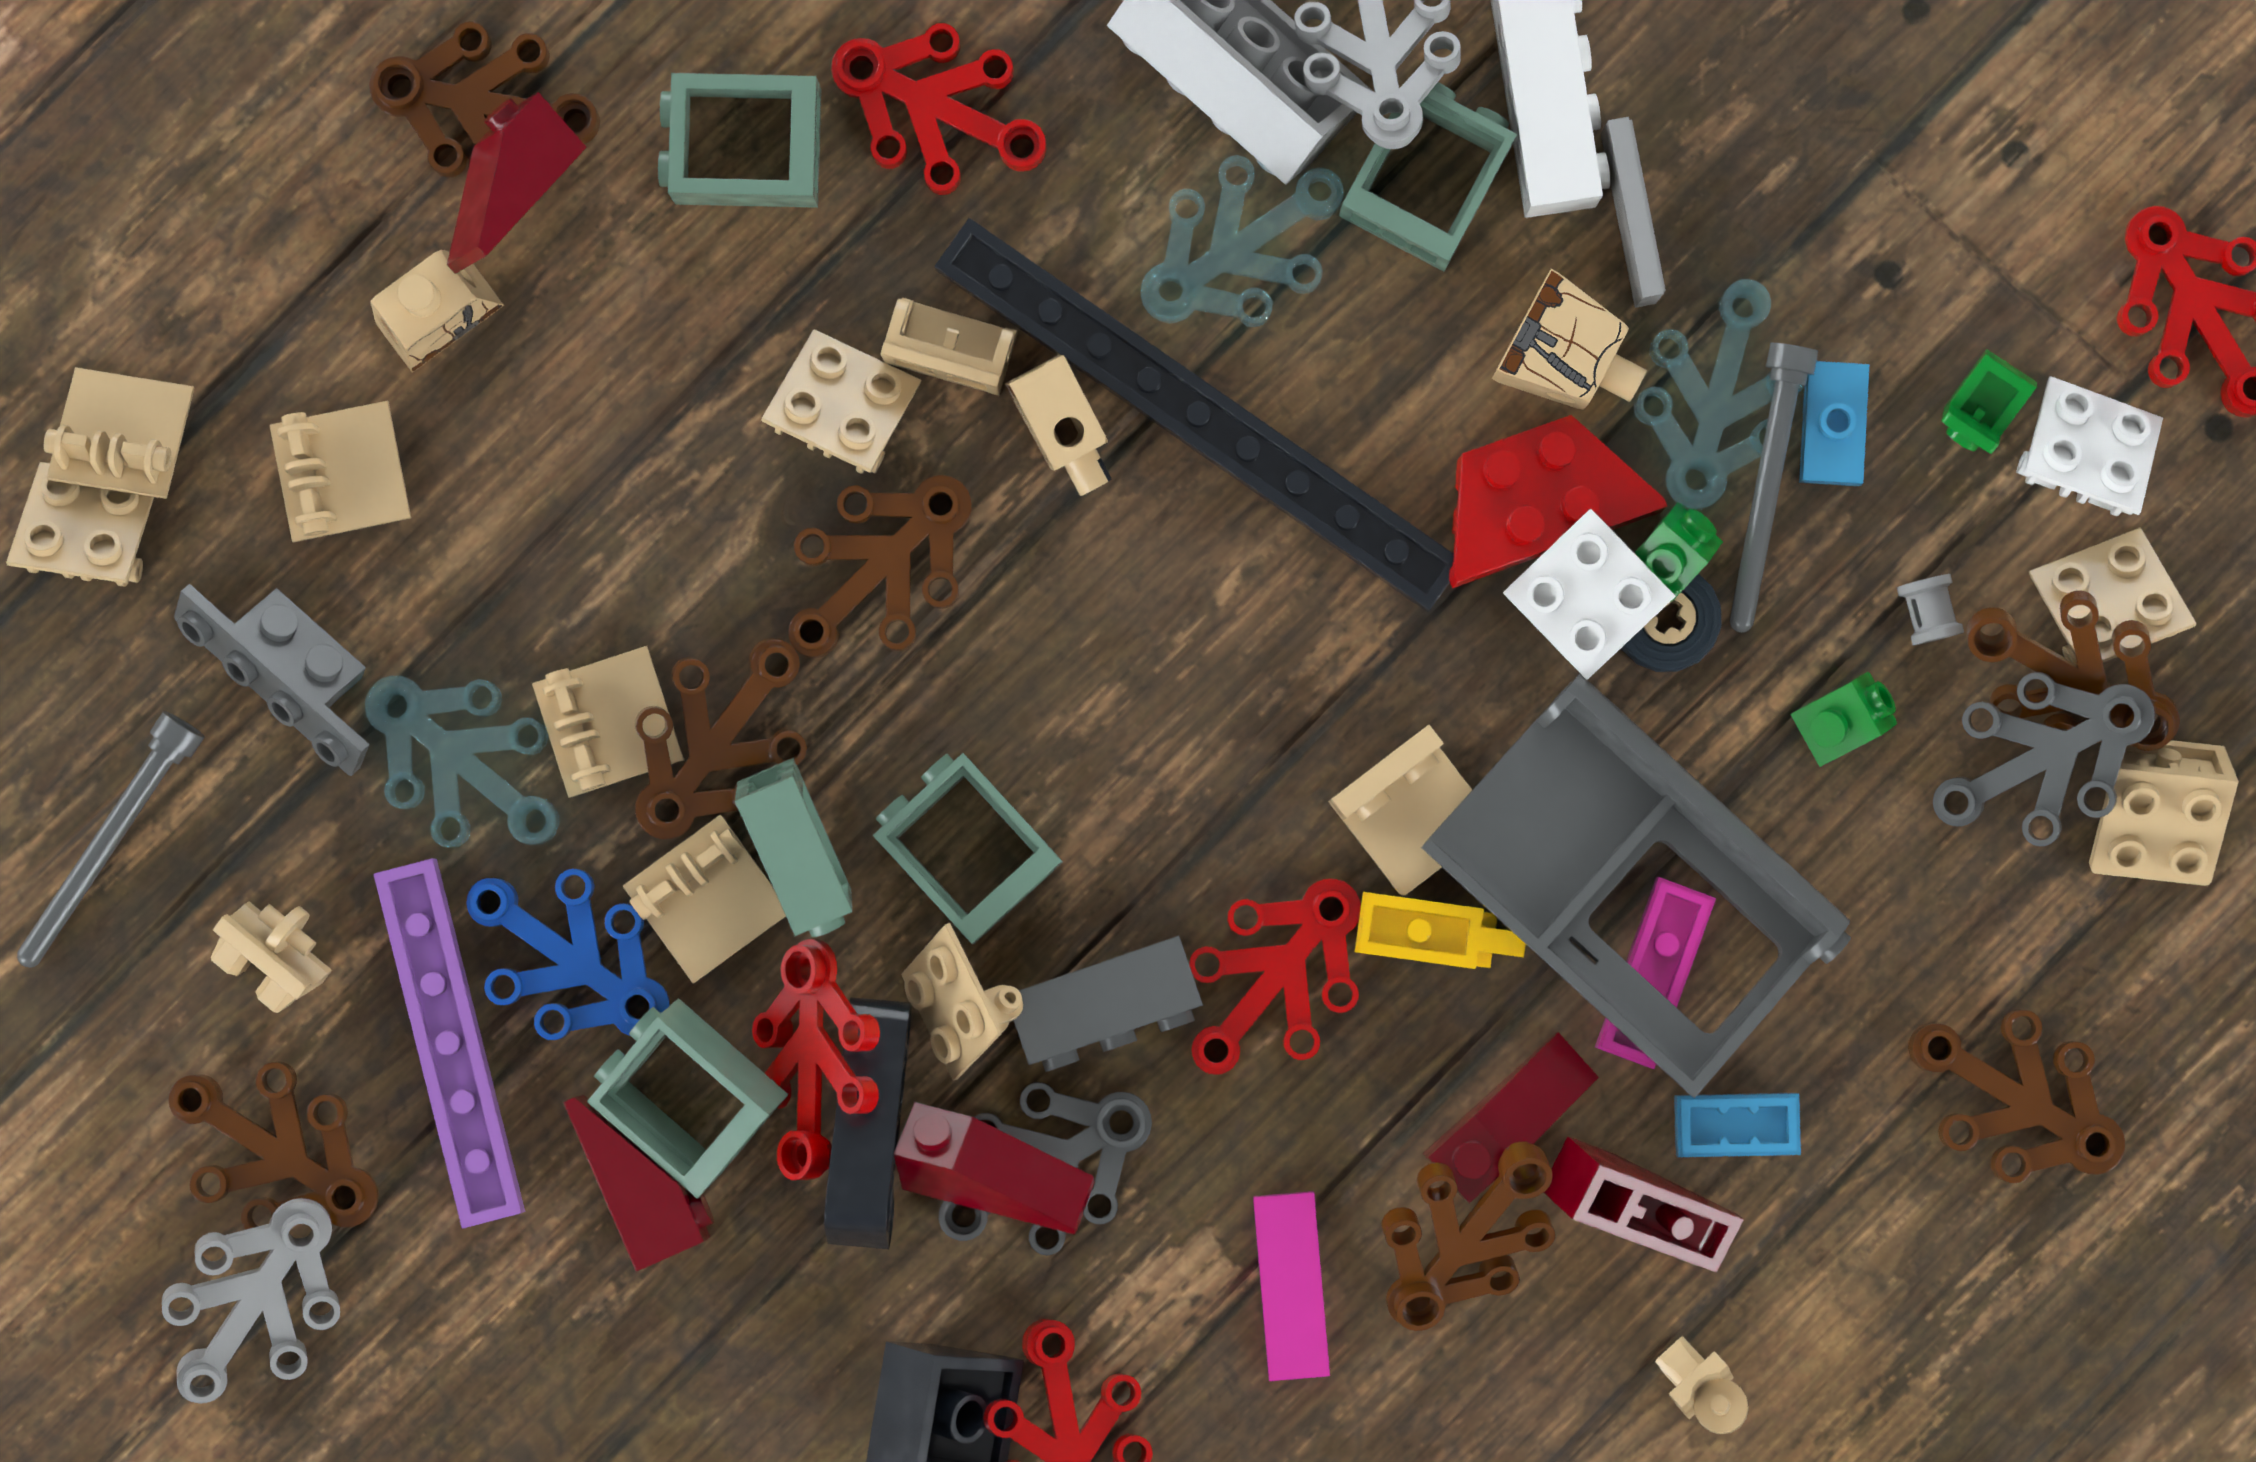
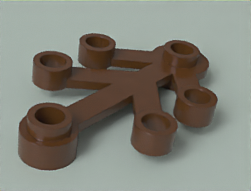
M476 22L462 23L455 29L452 38L416 61L404 56H395L382 61L375 68L370 78L369 88L371 97L375 104L386 114L394 117H406L427 148L428 161L431 167L441 176L455 177L466 167V152L456 140L445 137L427 105L452 110L476 145L490 130L484 122L486 117L509 98H512L517 105L526 100L525 98L495 93L493 91L523 71L526 73H537L547 66L550 52L541 37L533 33H525L518 36L513 41L511 49L456 85L434 81L462 59L477 62L486 58L490 53L492 42L484 27ZM469 33H479L482 36L481 45L473 51L464 50L462 48L464 37ZM526 45H538L540 47V55L535 61L523 62L520 59L521 50ZM399 79L411 81V90L404 97H394L392 95V86ZM570 93L559 97L553 104L549 103L565 123L575 113H581L586 116V126L581 131L574 132L584 144L590 142L598 133L600 127L599 114L592 102L585 96ZM443 149H455L457 151V159L453 165L449 167L438 165V155Z
M937 475L924 480L914 493H870L864 487L853 485L845 488L839 494L837 500L838 511L850 523H864L871 516L911 518L893 536L826 535L817 528H807L797 535L794 542V550L797 557L806 565L818 566L827 560H868L819 609H805L793 617L789 625L788 635L792 646L800 654L809 658H820L829 654L838 641L837 626L885 579L886 618L883 619L879 627L880 639L887 648L893 651H903L911 647L916 639V627L910 619L911 553L928 536L930 541L931 574L923 582V596L929 605L938 609L948 608L956 602L959 596V585L953 577L954 533L963 528L968 522L972 511V502L966 487L959 480L946 475ZM860 494L867 499V507L862 514L850 515L846 512L845 502L851 495ZM939 494H945L953 501L951 511L943 516L935 515L930 510L931 500ZM812 536L819 537L824 542L823 552L815 558L806 557L802 551L804 541ZM938 579H945L952 585L951 595L943 601L934 600L929 592L931 584ZM817 621L823 626V636L816 643H807L801 636V630L807 622ZM901 621L908 625L909 635L902 643H892L887 638V628L893 622Z
M2072 591L2065 595L2060 603L2061 621L2071 632L2078 665L2018 632L2014 618L2003 609L1994 607L1982 609L1975 613L1968 622V646L1973 655L1980 660L1998 662L2011 657L2035 672L2049 675L2055 683L2100 695L2107 688L2113 686L2106 680L2095 628L2099 619L2097 601L2093 595L2086 591ZM2076 605H2084L2090 609L2089 614L2083 618H2073L2068 612ZM2128 620L2120 623L2113 630V649L2116 656L2125 661L2128 685L2143 690L2151 699L2155 713L2158 715L2149 734L2143 740L2131 744V746L2144 751H2154L2164 747L2175 737L2180 725L2179 712L2175 703L2168 696L2154 691L2147 657L2151 650L2150 634L2147 627L2139 621ZM1990 623H1997L2003 627L2002 631L1994 636L1985 635L1980 630L1984 625ZM2129 635H2137L2143 639L2134 648H2126L2120 644L2122 639ZM2012 684L1999 686L1992 692L1990 697V703L1994 704L2000 712L2023 719L2063 710L2051 705L2042 709L2027 708L2020 702L2017 696L2018 686ZM2048 687L2026 691V695L2031 701L2040 703L2046 699ZM2006 699H2013L2020 703L2019 707L2013 711H2003L1998 705ZM2117 704L2111 711V719L2119 727H2128L2134 721V711L2127 704ZM2059 713L2049 716L2043 722V725L2069 730L2082 722H2076L2071 716Z
M768 638L755 645L749 657V666L752 674L711 728L705 696V689L710 680L708 668L703 662L692 657L683 658L675 664L671 676L673 684L680 691L689 757L674 777L666 741L673 731L671 716L667 711L658 706H648L638 713L635 719V729L644 741L649 784L638 794L635 803V814L640 826L649 835L659 839H673L684 834L691 827L697 816L739 810L735 803L737 784L734 788L695 792L711 771L770 762L780 764L789 759H783L777 754L779 741L786 737H792L798 743V751L792 757L796 765L803 761L807 752L806 742L801 735L791 729L779 730L770 738L731 743L773 687L786 686L796 677L800 666L799 656L789 643L778 638ZM772 653H782L786 658V668L778 675H771L765 669V660ZM688 665L699 667L702 673L700 683L695 687H685L679 679L681 670ZM651 714H659L665 720V728L657 736L647 735L643 731V721ZM662 799H672L677 803V813L672 819L661 820L655 815V807Z
M2013 1010L2007 1013L2001 1022V1033L2004 1039L2011 1044L2021 1084L1963 1050L1958 1034L1947 1025L1928 1023L1918 1027L1912 1033L1908 1043V1050L1912 1061L1919 1068L1931 1072L1950 1070L2009 1106L1972 1116L1959 1113L1946 1116L1941 1121L1938 1130L1940 1140L1946 1147L1957 1151H1966L1974 1147L1980 1139L2038 1125L2061 1138L2027 1149L2012 1145L1998 1148L1992 1155L1991 1169L1997 1178L2009 1183L2024 1181L2032 1171L2070 1163L2083 1173L2103 1174L2112 1170L2121 1161L2125 1151L2124 1134L2113 1119L2099 1114L2089 1074L2094 1067L2095 1057L2093 1051L2086 1044L2074 1041L2064 1042L2057 1047L2053 1055L2055 1069L2066 1078L2073 1116L2052 1103L2037 1044L2042 1034V1023L2035 1013L2029 1010ZM2020 1016L2028 1019L2031 1024L2030 1034L2022 1040L2016 1038L2012 1032V1024ZM1937 1036L1945 1039L1948 1045L1946 1055L1939 1060L1932 1058L1928 1052L1929 1042ZM2076 1048L2083 1056V1063L2080 1069L2072 1072L2066 1067L2064 1058L2070 1049ZM1961 1120L1967 1124L1969 1135L1964 1142L1956 1144L1949 1136V1129L1954 1122ZM2098 1132L2103 1137L2105 1145L2101 1153L2092 1156L2086 1149V1140L2089 1135ZM2016 1153L2021 1160V1168L2016 1174L2008 1176L2002 1169V1160L2007 1154Z
M285 1062L268 1063L261 1067L256 1075L258 1091L269 1099L276 1136L223 1103L221 1087L213 1078L207 1075L186 1076L179 1079L173 1085L169 1093V1107L177 1119L188 1124L206 1122L263 1158L262 1160L228 1168L218 1165L199 1168L190 1179V1190L197 1200L204 1203H212L223 1199L231 1191L293 1177L315 1192L280 1202L267 1197L248 1202L241 1213V1222L245 1229L258 1227L252 1218V1213L258 1205L267 1207L271 1212L272 1218L273 1213L279 1206L287 1201L299 1198L310 1199L321 1204L328 1212L331 1224L339 1227L359 1225L369 1219L374 1213L378 1203V1188L368 1172L355 1167L353 1164L344 1123L348 1116V1108L345 1101L338 1095H320L310 1102L307 1109L309 1123L315 1129L322 1131L327 1169L307 1155L293 1091L297 1084V1075L289 1064ZM273 1069L281 1070L286 1077L285 1087L279 1092L273 1091L267 1084V1076ZM190 1088L196 1089L202 1097L201 1106L196 1111L188 1110L183 1103V1096ZM324 1101L333 1103L337 1108L336 1120L331 1124L323 1123L318 1116L319 1106ZM208 1172L215 1174L220 1180V1188L215 1195L207 1194L201 1186L202 1178ZM342 1185L351 1187L355 1192L356 1200L351 1208L340 1206L336 1200V1193Z
M1516 1142L1508 1146L1499 1160L1498 1170L1500 1176L1460 1225L1458 1224L1453 1199L1457 1194L1458 1188L1451 1168L1443 1163H1431L1419 1171L1417 1184L1422 1199L1429 1204L1439 1252L1423 1270L1416 1246L1422 1237V1230L1416 1213L1409 1208L1398 1207L1385 1214L1381 1225L1387 1244L1394 1249L1400 1276L1390 1286L1386 1296L1387 1307L1394 1320L1409 1330H1426L1435 1326L1442 1319L1447 1304L1486 1294L1506 1295L1516 1289L1520 1277L1514 1260L1508 1254L1524 1250L1540 1252L1550 1247L1555 1240V1231L1550 1217L1544 1211L1529 1210L1517 1218L1515 1227L1489 1234L1487 1232L1515 1198H1534L1542 1194L1550 1186L1552 1170L1541 1148L1528 1142ZM1436 1181H1445V1183L1440 1187H1429L1432 1183ZM1403 1225L1410 1226L1405 1231L1394 1232L1397 1227ZM1534 1228H1542L1538 1233L1527 1234ZM1482 1261L1478 1273L1451 1278L1460 1266ZM1501 1271L1507 1272L1505 1275L1501 1277H1492L1495 1273Z

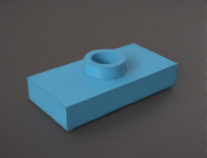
M1817 361L1814 375L1807 376L1806 386H1804L1799 483L1861 486L1863 484L1870 364Z
M1799 1093L1697 1095L1695 1098L1690 1095H1674L1675 1147L1677 1157L1801 1155Z

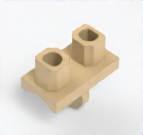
M247 902L232 915L226 914L222 916L213 929L220 938L211 955V961L227 974L235 976L246 971L250 964L253 963L267 975L255 991L257 998L273 1012L279 1013L295 1000L321 985L332 971V969L310 952L316 945V942L301 930L310 916L301 906L294 908L284 916L270 904L260 911L251 902Z
M1682 1336L1655 1361L1665 1376L1676 1386L1669 1395L1688 1419L1695 1415L1704 1428L1717 1434L1732 1433L1742 1426L1747 1418L1749 1409L1747 1397L1741 1387L1731 1381L1734 1377L1728 1365L1715 1351L1704 1360Z

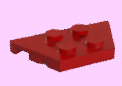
M1572 415L1462 453L1457 460L1455 488L1458 491L1457 507L1454 509L1452 533L1455 534L1453 566L1449 572L1450 584L1452 588L1540 557L1589 509H1592L1612 530L1659 514L1668 506L1664 497Z

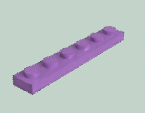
M432 858L374 873L461 1227L463 1229L523 1213L525 1208L438 861Z

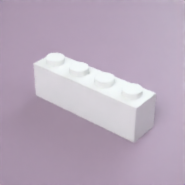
M1491 0L1511 131L1517 134L1513 145L1525 218L1596 208L1603 196L1602 189L1610 188V171L1605 152L1596 153L1593 130H1600L1601 128L1600 108L1597 95H1587L1584 72L1591 71V51L1587 35L1578 36L1574 15V13L1582 12V0Z

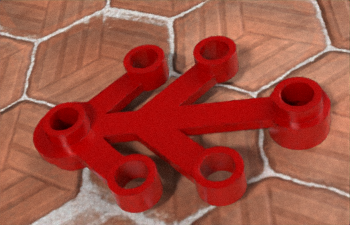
M937 23L929 27L923 35L884 48L875 41L866 38H856L847 41L836 51L831 65L832 76L837 87L844 94L860 99L872 135L870 144L871 154L874 161L880 167L886 169L897 168L907 157L905 139L899 132L893 130L882 93L906 104L926 162L924 178L928 188L936 194L947 195L954 192L961 180L959 166L954 159L948 156L936 119L999 149V154L1004 164L1015 171L1032 170L1043 161L1046 154V140L1042 129L1036 123L1027 119H1017L1005 125L950 98V96L982 85L991 89H1001L1007 86L1013 78L1014 69L1012 60L1006 52L999 49H991L984 52L977 61L915 81L896 72V70L927 58L937 63H948L954 60L960 51V39L954 27L946 23ZM939 34L949 35L953 39L952 47L946 52L935 51L931 47V41L935 36ZM992 60L1002 61L1007 66L1005 74L1000 78L988 77L984 72L988 62ZM859 61L871 63L873 66L872 74L866 79L853 77L851 69L855 63ZM1027 139L1031 141L1034 145L1033 152L1025 158L1015 156L1011 151V147L1016 140ZM885 140H894L899 143L900 150L895 157L887 159L878 154L879 145ZM938 166H948L953 170L954 175L949 183L940 185L931 179L933 170Z
M2151 206L2141 210L2132 217L2125 231L2127 249L2137 262L2127 303L2119 309L2117 314V324L2120 330L2126 335L2138 337L2155 327L2158 321V310L2152 302L2160 272L2162 271L2173 289V294L2158 354L2151 359L2148 366V374L2151 381L2159 387L2171 388L2187 378L2190 371V363L2185 355V350L2193 322L2226 376L2220 391L2224 407L2238 417L2256 415V400L2247 398L2243 392V384L2246 380L2256 382V367L2250 366L2216 310L2220 309L2248 316L2256 322V292L2196 277L2185 257L2221 264L2223 270L2228 274L2243 276L2256 268V241L2249 237H2238L2228 242L2188 232L2182 218L2176 212L2166 207ZM2151 226H2160L2165 230L2167 235L2165 245H2156L2150 240L2149 229ZM2234 247H2241L2248 252L2249 263L2247 266H2239L2233 261L2232 250ZM2131 307L2141 308L2145 312L2147 321L2144 327H2136L2130 322L2128 313ZM2168 358L2176 363L2178 374L2175 379H2169L2162 375L2160 371L2162 359Z
M1323 879L1312 884L1306 890L1302 900L1258 904L1253 900L1242 899L1235 902L1229 908L1227 914L1228 925L1232 931L1242 936L1255 934L1262 926L1302 924L1286 945L1219 951L1216 948L1205 946L1193 952L1189 960V966L1193 977L1203 983L1215 982L1222 975L1264 971L1220 1026L1206 1027L1195 1036L1191 1052L1194 1062L1202 1071L1212 1075H1219L1230 1071L1236 1065L1240 1056L1238 1042L1282 988H1284L1288 1027L1283 1037L1285 1051L1297 1060L1310 1059L1318 1052L1320 1037L1318 1032L1312 1027L1305 959L1321 940L1328 979L1321 991L1324 1005L1329 1010L1337 1013L1347 1012L1356 1005L1359 992L1356 984L1350 979L1346 935L1355 928L1359 921L1361 903L1358 894L1349 884L1338 879ZM1327 897L1337 898L1342 904V914L1334 921L1324 919L1319 911L1320 903ZM1241 906H1250L1257 913L1256 924L1247 930L1239 928L1234 922V913ZM1203 953H1211L1219 961L1218 971L1209 977L1200 975L1195 968L1196 959ZM1342 982L1350 988L1351 999L1346 1005L1335 1006L1330 1002L1328 992L1335 983ZM1298 1030H1306L1312 1035L1313 1045L1306 1053H1297L1290 1046V1038ZM1211 1039H1221L1227 1044V1056L1220 1062H1212L1205 1057L1204 1047Z
M806 939L788 949L781 963V977L785 987L769 1009L757 1015L752 1026L753 1039L759 1047L783 1048L765 1072L772 1081L788 1094L777 1109H782L789 1103L792 1093L790 1080L798 1071L797 1131L787 1132L781 1138L777 1148L779 1169L790 1180L817 1179L830 1167L832 1145L827 1138L821 1135L822 1072L836 1091L838 1104L845 1113H870L875 1109L879 1099V1091L875 1081L868 1076H856L824 1029L823 1008L838 1027L839 1041L847 1051H871L874 1049L880 1038L879 1024L872 1015L856 1013L836 983L837 961L833 950L826 942L818 939ZM800 1008L799 1027L793 1034L791 1018ZM859 1028H860V1038L858 1037V1029H859ZM857 1090L859 1091V1099H858V1100H857Z
M1052 1319L1037 1320L1026 1329L1022 1339V1348L1026 1358L1032 1364L1042 1369L1054 1437L1024 1418L1020 1406L1006 1399H997L987 1406L984 1412V1424L992 1434L1012 1439L1044 1462H1091L1121 1413L1130 1411L1138 1405L1141 1399V1387L1137 1380L1129 1375L1117 1373L1109 1376L1102 1384V1397L1079 1431L1067 1362L1071 1359L1075 1349L1073 1333L1060 1321ZM1055 1333L1061 1340L1060 1350L1054 1356H1047L1042 1350V1341L1048 1334ZM1125 1381L1130 1387V1396L1126 1402L1117 1404L1112 1398V1389L1118 1382ZM1009 1407L1014 1416L1013 1422L1007 1429L999 1430L995 1426L994 1415L1000 1408ZM1125 1434L1119 1437L1113 1445L1112 1456L1114 1460L1112 1462H1125L1123 1451L1126 1445L1131 1442H1137L1141 1447V1457L1137 1462H1151L1152 1447L1141 1436ZM1008 1460V1461H1005V1462H1021V1461H1018V1460Z

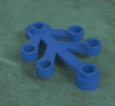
M569 869L562 872L555 883V891L558 898L566 904L572 943L519 907V898L515 888L505 880L498 878L482 879L472 886L467 895V910L477 923L493 927L503 925L558 964L556 966L516 972L512 969H497L487 977L484 986L485 993L490 1001L497 1005H510L517 1002L521 996L588 985L607 999L606 1001L570 1009L558 1003L547 1004L541 1007L535 1015L534 1026L537 1033L547 1040L562 1039L574 1030L614 1024L621 1032L629 1035L630 1031L640 1020L633 1017L628 1010V1003L635 995H642L648 1000L649 1010L654 1007L662 1013L670 1006L669 996L664 987L659 982L647 977L640 937L644 920L638 915L632 905H615L607 912L605 917L607 932L610 936L617 939L622 979L601 964L591 904L595 885L592 877L580 869ZM574 875L581 877L585 882V892L577 899L570 898L565 892L566 881ZM490 890L495 891L501 900L499 909L493 914L484 912L480 905L482 895ZM623 910L631 912L635 918L634 928L627 934L618 932L614 926L615 916ZM502 975L512 978L515 984L513 994L506 999L499 997L494 989L496 980ZM551 1010L559 1011L564 1017V1026L558 1033H551L544 1026V1017Z

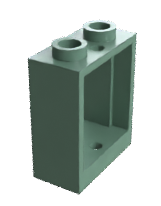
M671 73V91H662L660 96L661 127L670 128L669 151L660 150L658 180L660 187H668V194L675 205L818 208L821 87L816 76ZM690 97L791 99L789 180L688 178Z
M1438 82L1420 103L1423 117L1490 152L1448 233L1369 192L1392 150L1382 148L1376 143L1342 203L1339 217L1445 272L1511 149L1517 134L1507 129L1509 122L1498 113L1484 107H1478L1476 111H1473L1454 101L1456 94ZM1391 113L1388 119H1396L1401 114Z
M964 753L955 761L948 754H945L921 776V779L927 786L910 802L903 795L899 796L877 816L876 820L882 827L873 836L971 944H975L1056 870L1063 861ZM964 777L1034 852L1029 859L969 914L965 912L899 839L905 831Z
M794 758L738 781L735 803L794 935L797 936L809 931L812 937H818L844 925L846 921L843 916L852 912L851 887Z
M678 998L662 1013L652 1007L638 1021L629 1033L636 1040V1043L626 1055L617 1049L600 1067L594 1077L601 1085L587 1102L698 1199L723 1173L786 1099L788 1094ZM666 1037L671 1039L745 1104L707 1150L629 1082Z

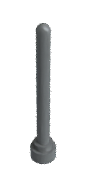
M1770 343L1766 367L1772 368L1769 380L1775 381L1730 615V626L1739 633L1749 631L1754 624L1799 385L1806 386L1807 376L1814 375L1818 357V350L1783 343Z
M167 711L162 712L150 730L154 737L148 746L152 751L19 948L17 959L22 966L31 968L40 963L173 763L180 764L185 756L189 758L193 756L205 738L195 727Z

